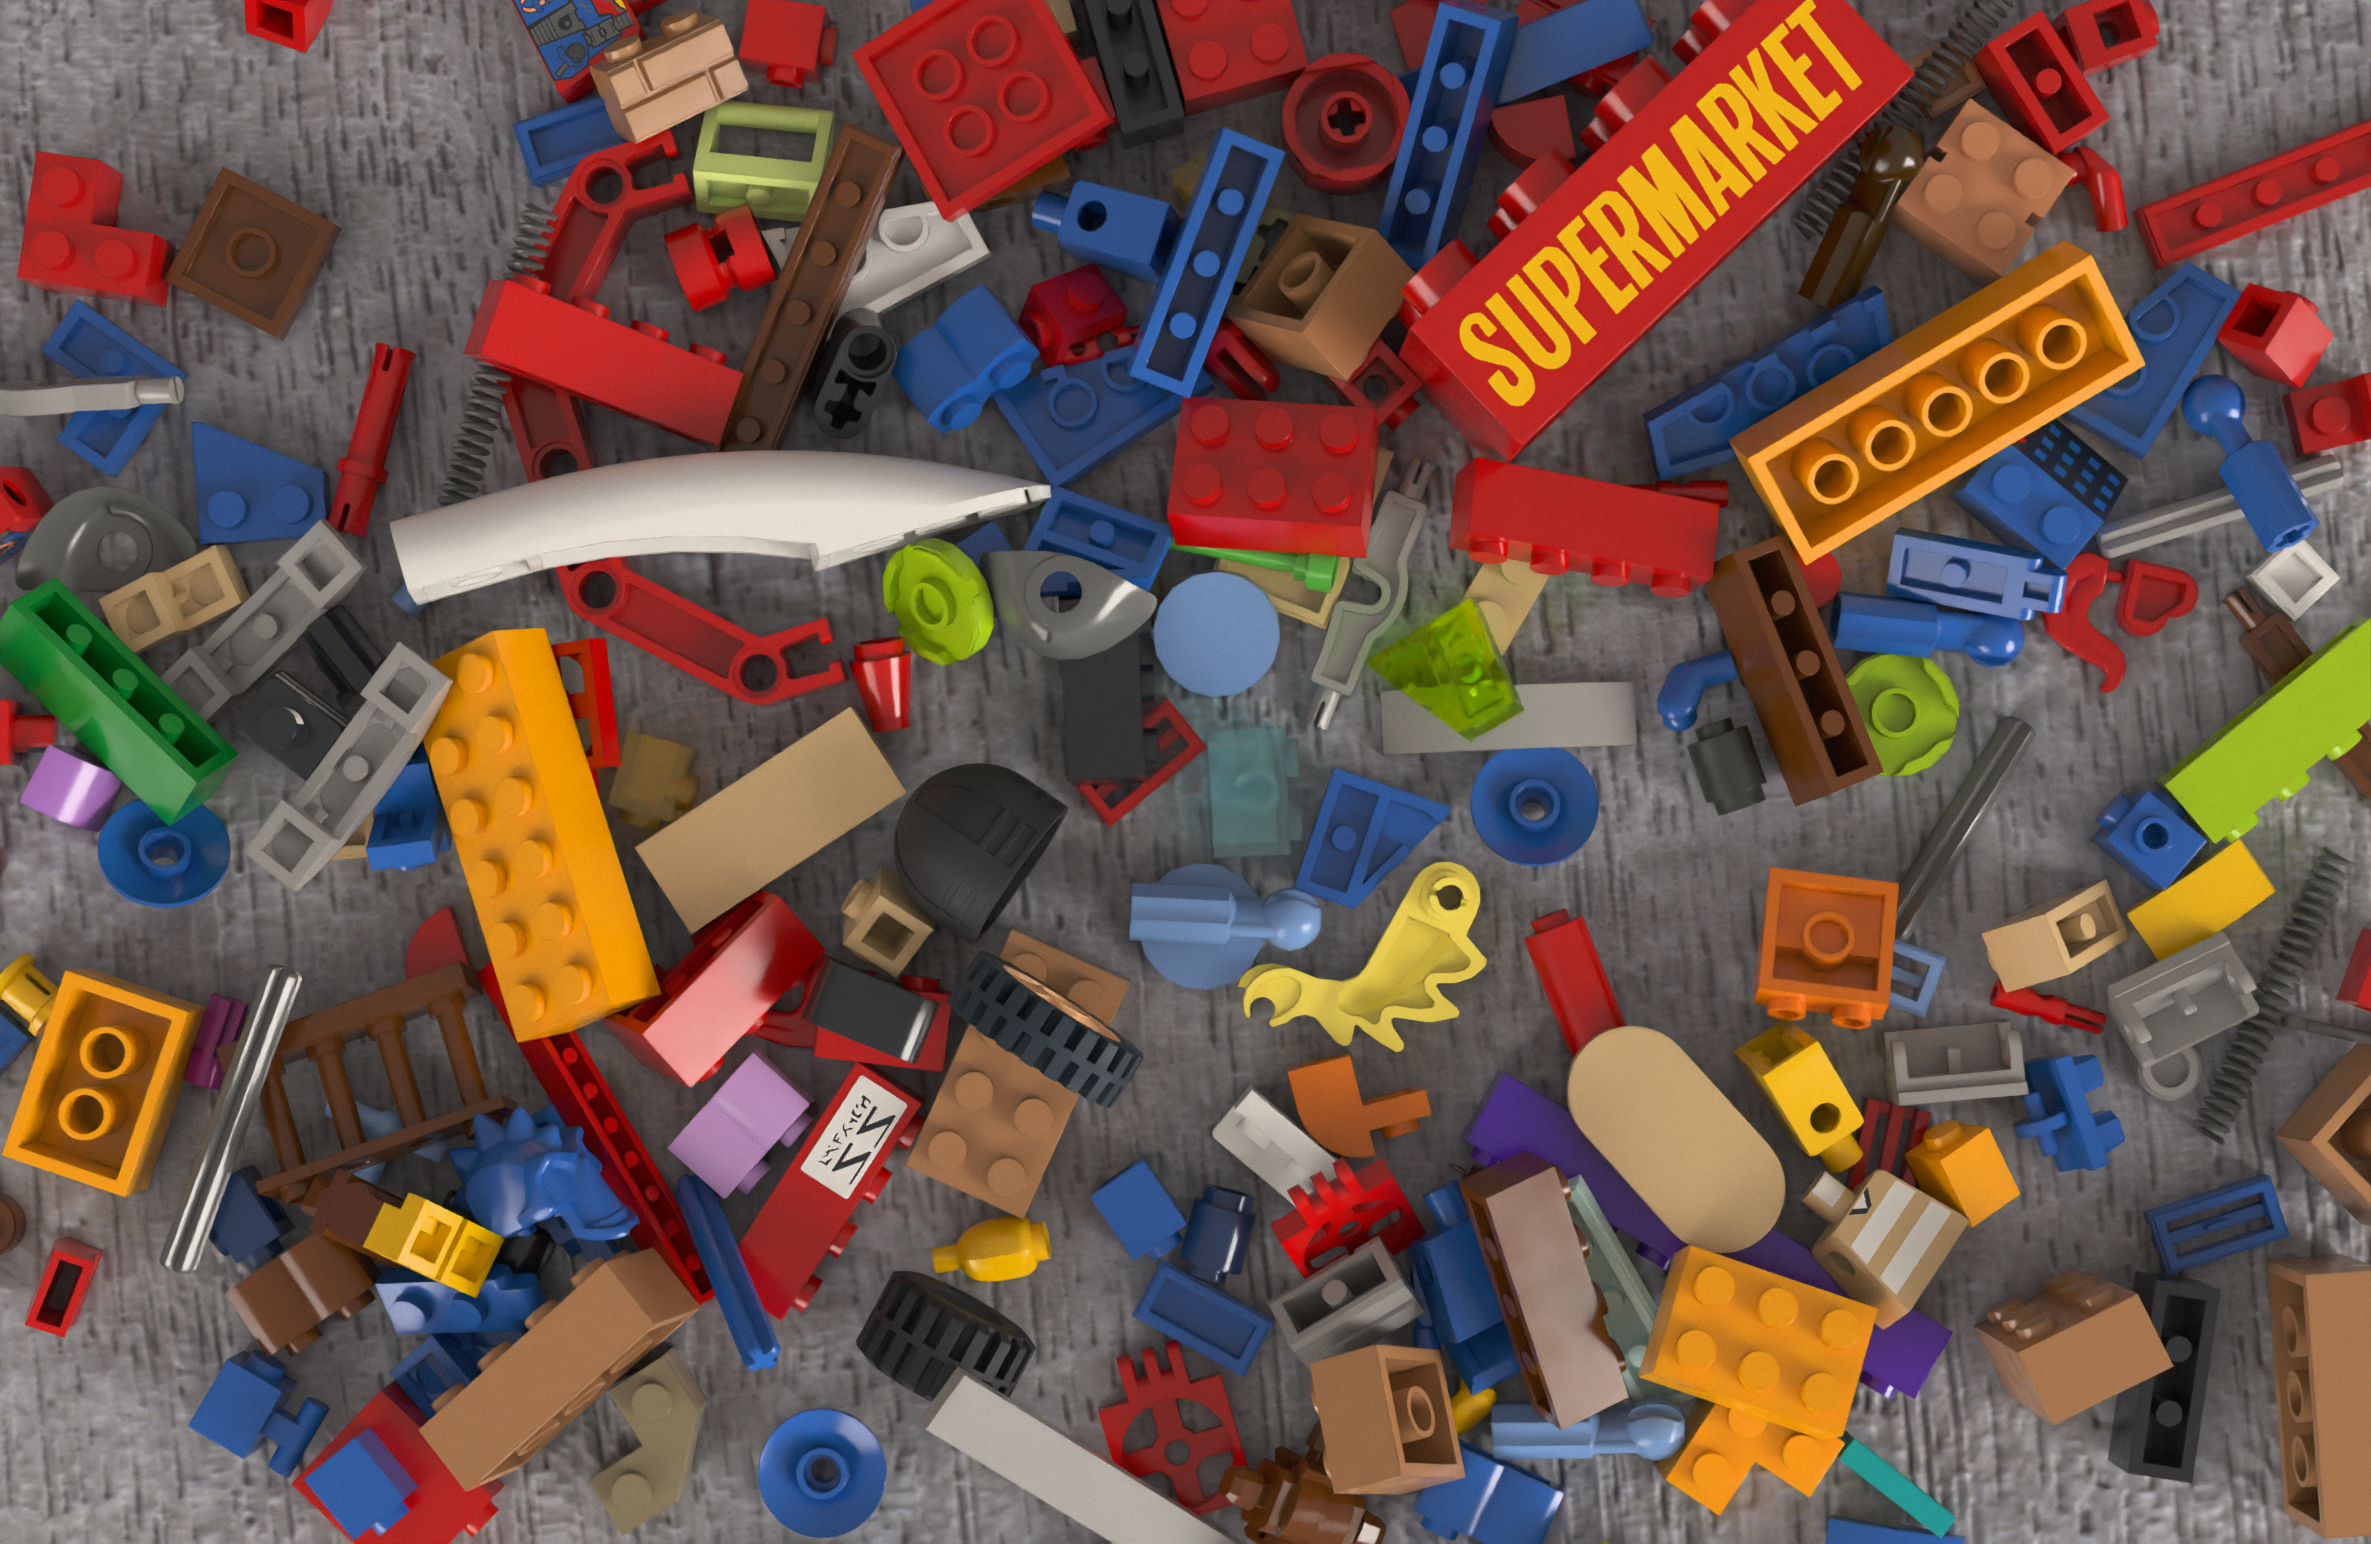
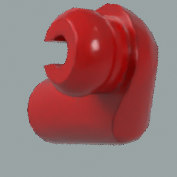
M2076 146L2072 153L2059 154L2057 159L2076 171L2066 186L2072 187L2080 183L2090 193L2096 231L2100 233L2112 232L2127 227L2128 219L2122 182L2117 170L2091 147Z

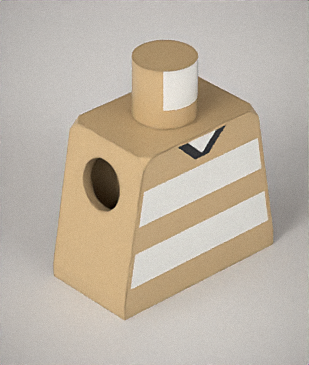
M1876 1169L1857 1184L1852 1191L1824 1170L1812 1182L1801 1198L1804 1204L1829 1223L1812 1247L1813 1258L1854 1301L1878 1309L1874 1323L1882 1330L1911 1311L1969 1223V1220L1962 1214L1887 1171Z

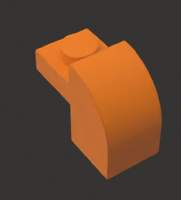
M1347 1052L1286 1068L1295 1106L1304 1127L1320 1145L1342 1156L1353 1158L1376 1156L1369 1131L1381 1128L1383 1138L1406 1134L1420 1129L1418 1118L1432 1115L1426 1090L1422 1086L1361 1101L1351 1058Z

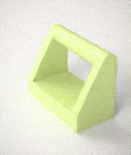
M726 100L705 110L693 166L697 212L719 214L748 203L755 218L802 222L832 152L835 111ZM728 125L816 134L812 161L804 162L718 153L720 126Z

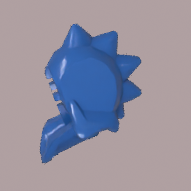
M517 1106L513 1109L506 1126L482 1113H477L473 1117L477 1146L453 1148L449 1152L455 1170L462 1181L452 1202L453 1207L471 1215L481 1227L505 1238L524 1236L527 1238L537 1231L534 1225L536 1222L547 1220L553 1215L556 1217L561 1215L575 1238L589 1241L619 1239L628 1235L632 1227L640 1224L636 1212L621 1202L601 1176L602 1163L584 1145L582 1141L584 1129L581 1126H571L562 1131H559L556 1125L537 1128L532 1117L522 1106Z

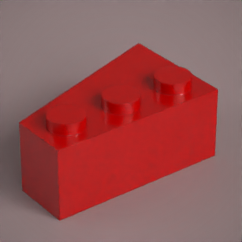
M759 889L707 923L690 937L691 942L696 946L690 953L667 971L659 963L653 966L661 995L600 1019L641 1065L692 1088L696 1082H702L717 1072L724 1062V1054L741 1036L753 1033L766 1021L769 1015L768 1009L785 991L798 987L810 976L814 968L813 963L824 953L825 949L778 895Z

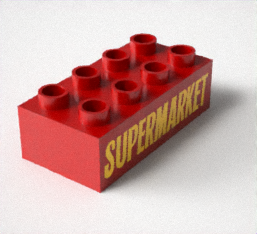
M1706 0L1689 19L1693 26L1671 49L1687 66L1673 78L1651 54L1643 59L1593 109L1597 116L1578 137L1593 155L1579 169H1576L1555 146L1548 149L1496 201L1500 208L1487 221L1485 226L1501 242L1480 261L1457 237L1440 250L1403 287L1400 294L1405 299L1401 303V310L1395 317L1409 331L1397 357L1423 383L1419 390L1422 395L1482 458L1511 463L1852 141L1915 75L1908 65L1845 0Z

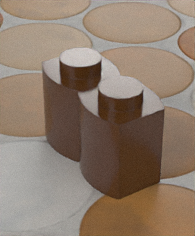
M314 1232L224 1294L268 1357L282 1347L292 1357L324 1335L317 1325L323 1319L337 1311L343 1321H345L373 1302L376 1297L370 1290V1287L375 1285L382 1273L371 1257Z

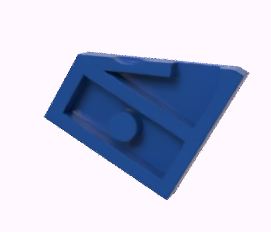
M191 422L201 545L214 546L301 539L320 519L329 520L331 502L328 473L203 422Z
M1054 485L1051 491V498L1047 499L1023 550L1050 551L1076 556L1093 562L1137 587L1149 591L1171 546L1173 534L1170 525ZM1058 571L1050 574L1044 579L1040 588L1041 597L1082 595L1080 582L1074 575L1068 572Z

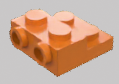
M1770 867L1766 882L1762 934L1758 944L1753 1004L1766 1005L1767 1015L1780 1020L1795 1021L1804 1019L1806 1011L1832 1014L1831 1022L1834 1025L1848 1029L1867 1028L1871 1025V1019L1882 1020L1890 1000L1899 883Z

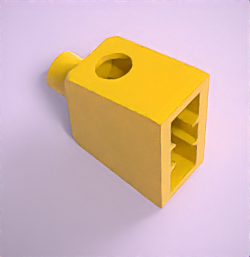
M1781 1020L1733 1051L1738 1062L1785 1134L1809 1157L1819 1154L1830 1173L1842 1172L1861 1159L1863 1152L1851 1132L1861 1127L1864 1119L1816 1039L1793 1022Z

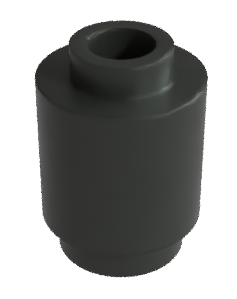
M1729 717L1694 729L1698 741L1686 747L1706 803L1713 802L1718 816L1766 800L1762 784L1767 783L1747 725L1734 728L1732 719Z

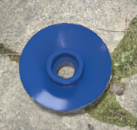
M1561 748L1510 749L1498 752L1481 768L1473 784L1470 809L1477 833L1493 852L1515 864L1540 867L1562 862L1577 853L1585 845L1596 825L1599 799L1596 785L1589 771L1569 752ZM1527 803H1536L1543 808L1544 816L1539 820H1529L1523 816L1521 807Z
M140 798L133 800L111 815L103 826L98 840V862L108 883L127 899L150 907L172 908L200 900L219 885L227 872L230 862L231 846L227 830L220 819L202 804L169 827ZM158 858H169L175 863L159 865L153 861Z
M830 1408L802 1411L782 1422L766 1441L758 1464L759 1489L764 1503L772 1515L788 1529L814 1538L836 1537L859 1527L871 1516L878 1506L886 1485V1459L875 1434L865 1423L853 1415ZM820 1458L830 1459L836 1466V1475L828 1480L820 1479L814 1473V1462Z

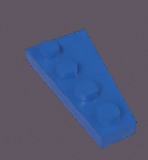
M1876 285L1870 287L1643 414L1642 417L1654 472L1660 481L1738 459L1728 441L1730 438L1892 343L1883 291Z

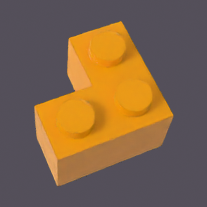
M1700 1398L1686 1419V1441L1683 1447L1672 1457L1659 1460L1655 1467L1666 1481L1720 1516L1755 1462L1810 1498L1845 1443L1839 1437L1822 1440Z

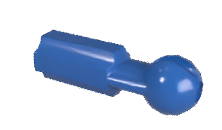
M2217 374L2199 377L2184 392L2181 409L2185 422L2193 430L2216 438L2226 455L2218 472L2265 550L2275 553L2283 548L2296 545L2312 534V530L2320 523L2273 444L2267 440L2253 441L2244 427L2242 420L2247 404L2244 392L2240 386L2234 381Z
M1838 591L1833 599L1828 625V637L1833 648L1928 658L1934 650L1965 653L1976 664L1987 668L2002 667L2015 659L2021 652L2025 639L2024 628L2019 619L1977 611L1971 614L1938 611L1937 606L1930 602Z

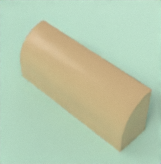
M850 706L636 846L635 849L692 934L906 794L907 790L891 761L857 709Z

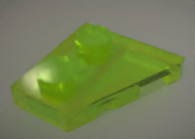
M1471 598L1367 659L1370 668L1469 742L1525 711L1482 608Z

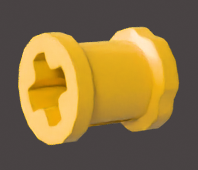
M27 952L15 959L0 974V1000L3 999L30 1023L28 1031L37 1037L44 1033L59 988L34 967L36 959Z

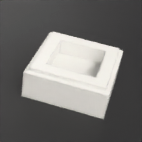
M2305 540L2275 553L2270 552L2244 576L2277 612L2282 613L2288 622H2294L2340 579Z

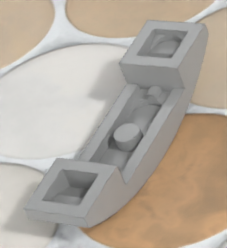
M320 519L277 561L280 568L201 646L189 648L160 677L208 725L230 709L279 666L301 644L297 638L305 631L306 627L322 614L335 609L368 566L326 519Z
M399 641L360 693L367 700L294 799L292 801H280L243 853L292 891L298 892L348 841L392 786L429 730L449 692L453 680Z
M1634 682L1515 684L1380 691L1382 755L1637 745Z

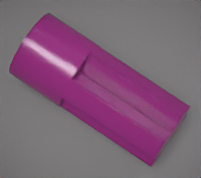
M217 993L211 994L183 1075L185 1081L201 1087L220 1090L226 1073L222 1070L216 1048L237 1041L249 1004L230 996L226 997Z

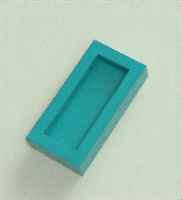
M1844 1430L1843 1436L1839 1438L1845 1444L1838 1453L1837 1458L1939 1538H1942L1957 1518L1867 1446Z

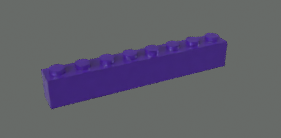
M1501 1070L1497 1072L1461 1135L1466 1141L1474 1145L1468 1156L1489 1168L1527 1150L1550 1164H1556L1567 1180L1581 1174L1615 1235L1618 1229L1638 1239L1641 1242L1635 1252L1669 1271L1674 1253L1689 1245L1677 1238L1583 1136L1574 1124L1569 1109ZM1773 1227L1761 1240L1750 1247L1736 1252L1716 1253L1853 1300L1813 1258L1810 1248ZM1914 1308L1884 1330L1874 1323L1862 1365L1863 1370L1858 1381L1891 1400L1897 1389L1916 1399L1953 1332Z

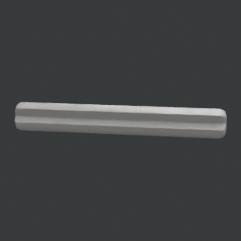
M2329 454L2287 467L2305 498L2338 488L2344 482L2341 465L2335 455ZM2226 486L2102 525L2095 533V541L2101 556L2110 559L2245 517Z

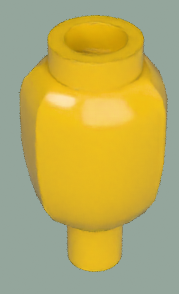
M1012 1214L991 1218L971 1225L963 1232L957 1244L932 1248V1259L936 1273L962 1269L971 1279L980 1282L1003 1281L1027 1276L1037 1268L1039 1261L1051 1259V1244L1045 1221L1032 1223L1026 1216L1022 1219Z

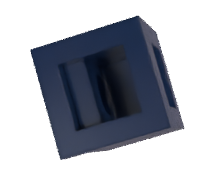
M255 1165L245 1167L231 1174L208 1236L212 1244L222 1255L229 1256L231 1254L236 1263L245 1260L251 1271L284 1251L285 1248L279 1239L296 1228L277 1199L258 1194L255 1182L262 1180L263 1177Z

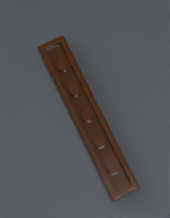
M844 121L739 371L744 374L719 446L708 445L705 453L781 449L904 159L906 151L903 146Z

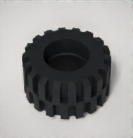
M894 1271L856 1340V1345L873 1366L903 1387L931 1402L958 1366L1010 1398L1036 1349L1028 1335L1018 1325L995 1309L953 1286L912 1271Z

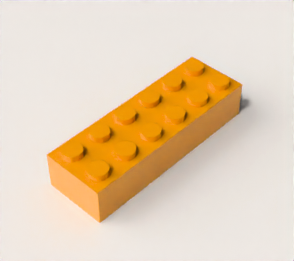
M2064 240L1730 438L1728 441L1779 535L1786 533L1793 553L1805 565H1808L2146 364L2092 255Z
M530 628L491 631L429 662L453 680V683L438 714L422 740L517 1043L567 1033L661 995L546 629Z

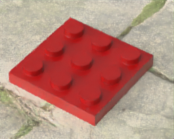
M934 0L851 53L942 218L950 223L1114 122L1046 0Z

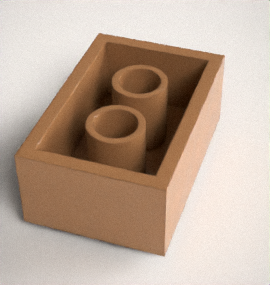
M2079 1268L2067 1269L2048 1278L2043 1283L2046 1291L2023 1301L2021 1296H2014L1996 1303L1986 1311L1989 1319L1974 1325L2007 1395L2052 1425L2173 1367L2139 1295L2088 1270L2081 1273Z

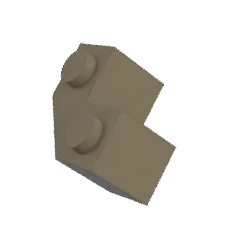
M672 1346L626 1375L608 1390L640 1443L600 1467L588 1482L622 1536L678 1501L689 1485L694 1463L693 1457L708 1398L675 1346Z

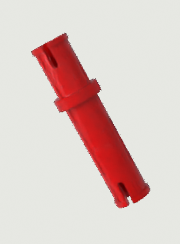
M376 343L375 355L346 458L339 457L336 470L341 473L329 520H327L336 531L345 534L350 532L353 536L366 538L367 535L366 529L379 484H386L389 471L383 468L411 367L416 359L415 353L394 346L393 350L390 349L389 344Z

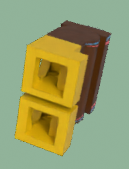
M339 1168L332 1181L319 1175L315 1177L301 1204V1211L314 1217L309 1229L395 1269L401 1265L415 1273L474 1298H477L505 1239L427 1199L408 1193L404 1200Z

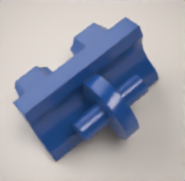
M2066 1054L2037 1057L2024 1062L2025 1079L2030 1092L2027 1095H2022V1099L2029 1117L2012 1124L2016 1138L2022 1139L2036 1136L2042 1156L2052 1155L2058 1172L2082 1168L2087 1169V1171H2093L2108 1165L2109 1161L2106 1154L2123 1143L2125 1136L2118 1117L2111 1110L2098 1111L2092 1114L2085 1093L2101 1087L2104 1076L2097 1057L2094 1054L2080 1056Z

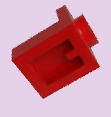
M2371 372L2360 374L2350 379L2290 392L2282 396L2296 457L2371 440Z

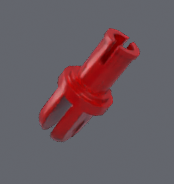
M1221 316L1202 367L1206 373L1214 371L1241 400L1267 401V396L1261 386L1275 393L1280 385L1279 372L1271 361L1248 339L1244 331L1238 328L1232 321L1228 322Z

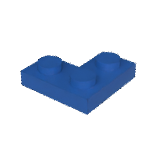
M78 299L41 350L42 353L78 378L150 375V378L178 376L184 382L189 375L88 304ZM168 403L143 404L131 409L76 411L56 440L106 475L117 478Z

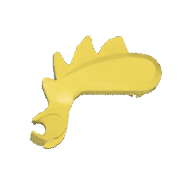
M1449 861L1434 862L1422 868L1411 882L1364 968L1355 976L1344 980L1316 978L1289 966L1275 963L1260 964L1247 970L1240 978L1238 987L1245 988L1242 999L1246 1017L1249 1018L1251 1015V1003L1257 998L1265 997L1270 999L1275 1006L1274 1015L1269 1021L1271 1027L1287 1023L1293 1017L1308 1015L1315 1017L1338 1044L1348 1046L1352 1041L1355 1025H1358L1365 1033L1395 1052L1403 1050L1404 1043L1393 1028L1391 1020L1394 1017L1429 1023L1458 1017L1460 1012L1457 1007L1442 996L1436 985L1438 983H1457L1470 979L1486 966L1487 959L1466 936L1481 901L1480 887L1474 875L1464 866Z

